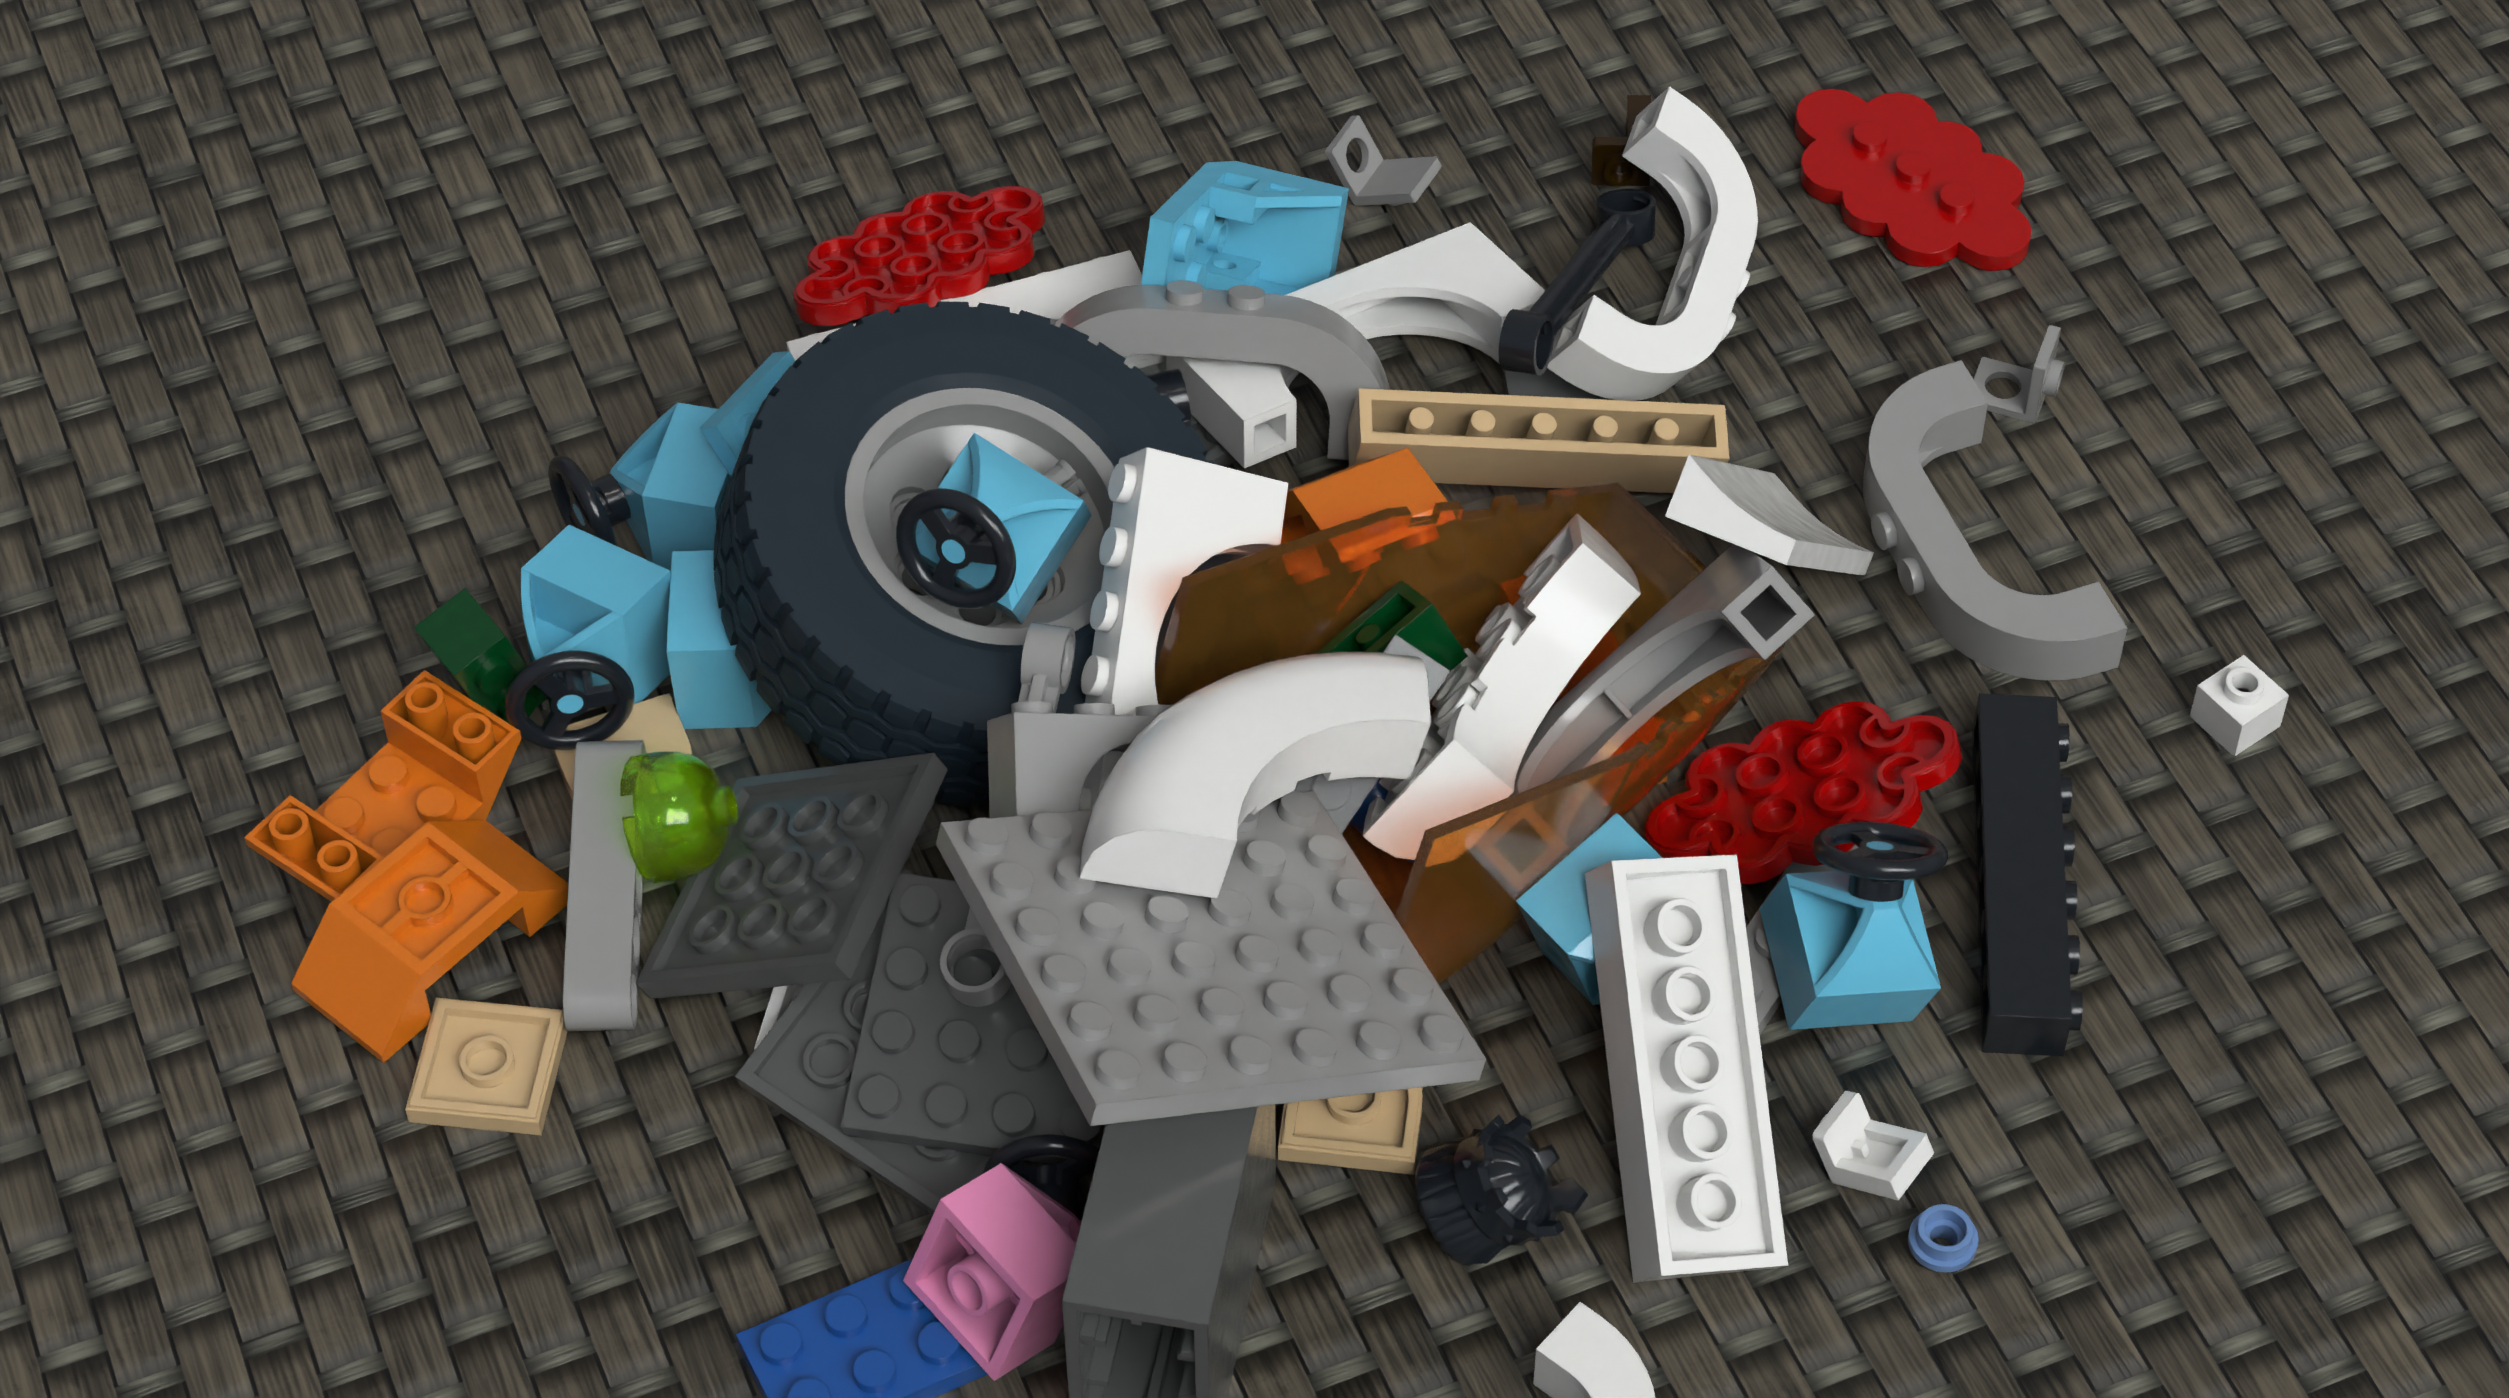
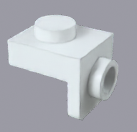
M1845 1091L1813 1132V1141L1832 1183L1898 1201L1934 1154L1926 1133L1871 1120L1861 1095L1851 1091Z

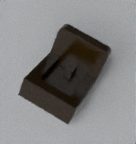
M1627 95L1626 137H1595L1593 139L1591 182L1593 185L1650 186V175L1628 161L1622 154L1636 116L1651 103V95Z

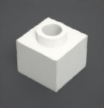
M2243 655L2197 685L2190 717L2235 757L2281 726L2289 695Z

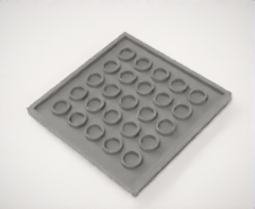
M1292 791L1272 801L1255 815L1249 813L1237 829V842L1218 898L1079 879L1082 845L1092 810L1058 813L1043 812L1035 815L999 818H976L973 820L941 822L936 846L1090 1126L1480 1080L1486 1057L1314 791Z

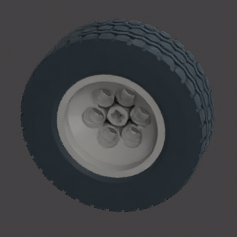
M938 301L935 307H929L927 302L899 306L893 314H890L887 309L861 318L855 326L849 323L827 335L821 343L818 341L786 370L762 402L751 424L723 497L714 540V583L718 608H722L721 620L730 645H737L735 656L749 681H757L756 691L775 715L781 712L785 716L784 724L806 744L813 741L818 745L817 752L836 765L934 752L948 769L935 797L937 798V804L968 807L972 802H978L979 808H989L987 721L1010 714L1011 704L1018 702L1022 686V652L1026 634L1032 622L1074 629L1075 656L1072 674L1066 692L1060 694L1056 713L1074 714V705L1085 703L1086 694L1081 689V676L1084 665L1092 655L1095 629L1090 624V612L1093 601L1101 591L1104 565L1100 563L1099 549L1102 537L1110 527L1113 501L1109 499L1108 486L1113 469L1119 463L1120 458L1146 447L1214 464L1212 460L1206 461L1207 449L1193 426L1186 427L1184 424L1185 415L1167 394L1161 396L1156 391L1158 385L1136 366L1131 369L1124 364L1126 358L1101 342L1097 346L1089 342V336L1063 323H1061L1060 327L1050 324V318L1023 310L1019 314L1010 313V307L979 303L977 307H969L968 302ZM973 433L981 436L1042 475L1053 468L1060 459H1063L1076 472L1068 480L1073 478L1075 481L1080 478L1087 490L1086 493L1078 497L1084 500L1092 516L1022 624L992 605L980 609H962L936 600L921 589L911 578L898 552L896 526L902 509L914 496L939 487ZM1233 554L1215 555L1202 563L1180 586L1166 611L1158 636L1155 656V686L1159 705H1174L1178 702L1215 637L1227 604L1233 571L1231 570ZM928 566L933 572H935V569ZM954 582V585H953V586L958 587V588H961V589H965V588H963L962 586H960L959 584H957V583ZM908 588L914 589L920 592L922 595H917ZM964 619L971 620L975 624L964 621Z

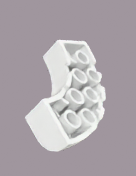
M1578 513L1574 515L1523 573L1527 578L1519 589L1518 594L1520 598L1512 606L1507 602L1502 606L1498 605L1486 618V622L1475 638V641L1481 645L1478 651L1474 654L1468 648L1464 649L1468 657L1450 671L1448 677L1439 687V692L1432 703L1436 710L1431 716V725L1411 779L1381 777L1379 783L1388 790L1385 801L1378 796L1370 803L1364 822L1363 837L1372 845L1395 858L1424 861L1448 855L1469 840L1514 792L1516 774L1523 755L1537 728L1563 688L1603 636L1641 595L1638 579L1629 564Z
M1334 652L1301 655L1267 662L1233 673L1187 695L1160 713L1136 736L1107 777L1089 819L1082 845L1079 879L1218 898L1237 842V829L1249 813L1255 815L1272 801L1294 791L1298 781L1318 774H1324L1327 781L1356 777H1386L1410 780L1431 725L1425 662L1417 656L1380 652Z

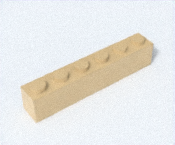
M1358 388L1347 425L1349 467L1409 448L1432 481L1445 484L1674 493L1689 454L1726 463L1730 459L1725 405Z

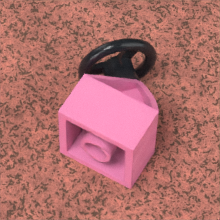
M1043 1134L1020 1138L999 1148L986 1162L982 1175L940 1199L903 1279L904 1283L994 1381L1054 1344L1064 1325L1062 1298L1087 1201L1086 1199L1078 1203L1076 1196L1077 1180L1094 1171L1100 1149L1087 1141L1064 1135ZM1054 1155L1069 1158L1058 1165L1049 1164L1037 1168L1016 1164L1021 1160L1035 1156Z

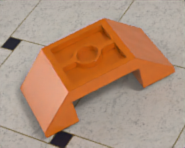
M1405 448L1287 490L1281 543L1279 547L1263 552L1264 566L1268 576L1288 571L1291 581L1326 569L1325 561L1337 558L1340 559L1343 569L1380 556L1378 549L1382 548L1380 543L1382 541L1397 536L1400 546L1403 547L1436 535L1437 531L1433 522L1452 516L1453 513L1447 499L1409 448Z
M424 670L380 711L388 740L385 746L315 811L289 795L244 837L246 845L332 902L428 821L486 820L522 739L520 730Z
M486 820L428 821L329 903L291 982L292 989L382 1063H385L429 1024L431 1012L425 993L426 989L507 920L531 937L567 906L568 882Z

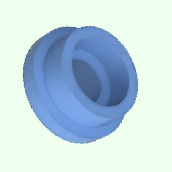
M1948 1204L1934 1205L1920 1213L1913 1220L1908 1234V1246L1913 1257L1924 1267L1937 1272H1954L1966 1267L1975 1257L1979 1242L1977 1229L1970 1217L1960 1208ZM1935 1238H1945L1953 1245L1942 1246L1932 1240Z

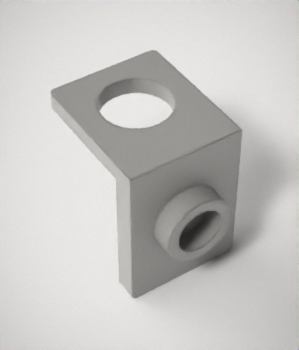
M1359 115L1351 116L1325 150V154L1344 187L1349 188L1348 195L1354 206L1383 204L1398 206L1404 203H1415L1442 167L1437 156L1384 160ZM1352 139L1357 141L1362 152L1361 165L1356 172L1351 170L1346 157L1347 147Z
M2048 326L2033 370L1987 357L1981 358L1974 381L1988 402L1987 411L2036 423L2045 396L2056 397L2063 376L2065 362L2055 359L2061 332L2060 327ZM1995 378H2007L2019 386L2020 392L2013 398L2001 399L1991 395L1985 385Z

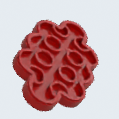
M1823 89L1806 95L1800 101L1796 110L1794 131L1797 139L1806 148L1802 155L1799 173L1802 187L1810 196L1824 203L1840 205L1843 221L1851 230L1861 235L1885 237L1888 249L1897 259L1909 265L1920 267L1940 266L1957 256L1978 269L2000 271L2008 270L2020 264L2027 256L2032 229L2029 220L2018 210L2025 181L2022 172L2011 160L2000 155L1983 153L1980 138L1971 128L1961 123L1938 121L1934 109L1925 100L1913 94L1901 92L1882 94L1867 103L1848 91Z
M1022 186L993 188L974 197L955 191H938L914 198L904 206L901 212L882 213L868 217L857 225L853 235L838 236L825 240L816 245L807 255L809 275L802 279L793 290L797 316L803 322L812 325L834 326L846 324L865 315H872L887 309L890 314H893L899 306L927 302L929 307H935L937 302L942 299L965 297L974 294L987 285L990 275L1003 274L1020 269L1032 260L1035 255L1032 234L1041 229L1045 223L1042 196L1032 189Z
M1859 701L1838 704L1824 711L1813 723L1792 719L1777 721L1763 728L1750 744L1726 743L1716 745L1702 752L1694 759L1685 774L1688 791L1662 801L1650 812L1645 822L1647 843L1662 858L1737 855L1740 883L1742 884L1768 881L1780 875L1792 862L1812 866L1824 865L1815 858L1811 850L1812 839L1824 828L1848 822H1882L1912 827L1918 821L1923 810L1920 792L1947 781L1960 765L1962 755L1957 732L1948 721L1937 716L1916 715L1891 722L1890 717L1883 708L1870 702ZM1851 842L1833 847L1848 852L1855 844Z

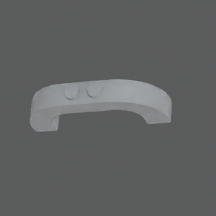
M1184 280L1170 282L1167 286H1125L1107 290L1084 300L1066 312L1054 324L1060 327L1061 323L1078 330L1089 336V342L1096 346L1101 342L1123 357L1151 354L1271 363L1293 368L1312 380L1320 389L1327 402L1330 415L1328 459L1349 460L1347 425L1358 388L1390 390L1385 370L1378 355L1366 338L1350 322L1332 310L1312 301L1294 296L1268 294L1263 289L1250 285L1233 286L1228 291L1203 289V286L1196 282Z
M1960 360L1925 371L1902 384L1882 404L1871 426L1863 475V496L1868 515L1871 519L1874 539L1881 550L1888 549L1895 561L1898 577L1904 591L1910 596L1915 595L1934 628L1947 642L1970 659L1998 672L2027 679L2049 681L2077 679L2118 668L2127 626L2101 584L2096 582L2052 595L2022 593L2000 584L1982 568L1925 474L1923 467L1933 459L1949 452L1980 444L1982 441L1988 402L1963 361Z

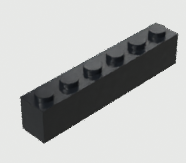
M1979 693L1972 728L1982 1052L2063 1057L2069 1031H2080L2082 1024V991L2071 990L2070 975H2077L2079 970L2080 939L2079 935H2068L2067 921L2075 920L2076 881H2067L2065 879V867H2072L2075 835L2074 828L2063 827L2062 814L2070 813L2072 778L2071 775L2060 774V762H2067L2070 735L2069 724L2058 723L2057 697Z

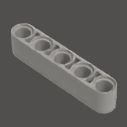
M644 740L577 742L563 980V1012L567 1031L634 1030L637 1025L639 986L636 984V981L639 977L647 801V756Z

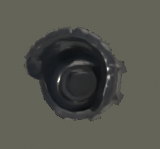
M1498 1115L1484 1129H1473L1472 1134L1465 1139L1436 1142L1429 1146L1428 1150L1420 1158L1415 1171L1414 1180L1416 1184L1414 1186L1421 1217L1425 1219L1426 1226L1432 1232L1434 1240L1438 1241L1441 1250L1459 1263H1464L1467 1266L1487 1264L1510 1245L1522 1246L1529 1241L1539 1242L1541 1237L1557 1236L1564 1230L1561 1221L1555 1220L1557 1213L1560 1211L1567 1213L1577 1212L1588 1197L1587 1192L1573 1178L1560 1180V1184L1554 1185L1548 1168L1556 1163L1560 1157L1552 1144L1540 1149L1535 1148L1526 1138V1135L1532 1128L1531 1121L1521 1115L1508 1124H1504V1120Z

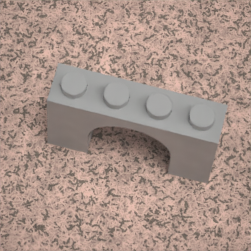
M1046 701L1012 703L1010 714L987 721L990 818L1035 815L1043 812L1080 811L1082 788L1088 773L1095 763L1109 751L1125 752L1136 736L1160 713L1172 705L1136 707V715H1115V707L1111 703L1074 705V714L1052 713V703Z

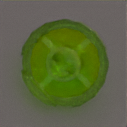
M652 752L634 755L624 765L620 783V796L633 794L634 816L622 817L630 854L639 873L645 879L655 878L654 883H663L700 874L713 865L728 842L730 825H735L738 820V805L733 789L730 786H723L718 774L700 757L685 752Z

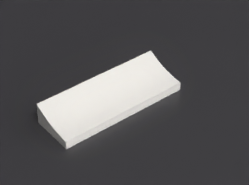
M1690 454L1665 514L1667 518L1789 566L1865 576L1874 552L1840 536L1820 522L1795 498L1775 473Z
M1737 855L1610 861L1586 872L1585 881L1633 1283L1788 1266Z

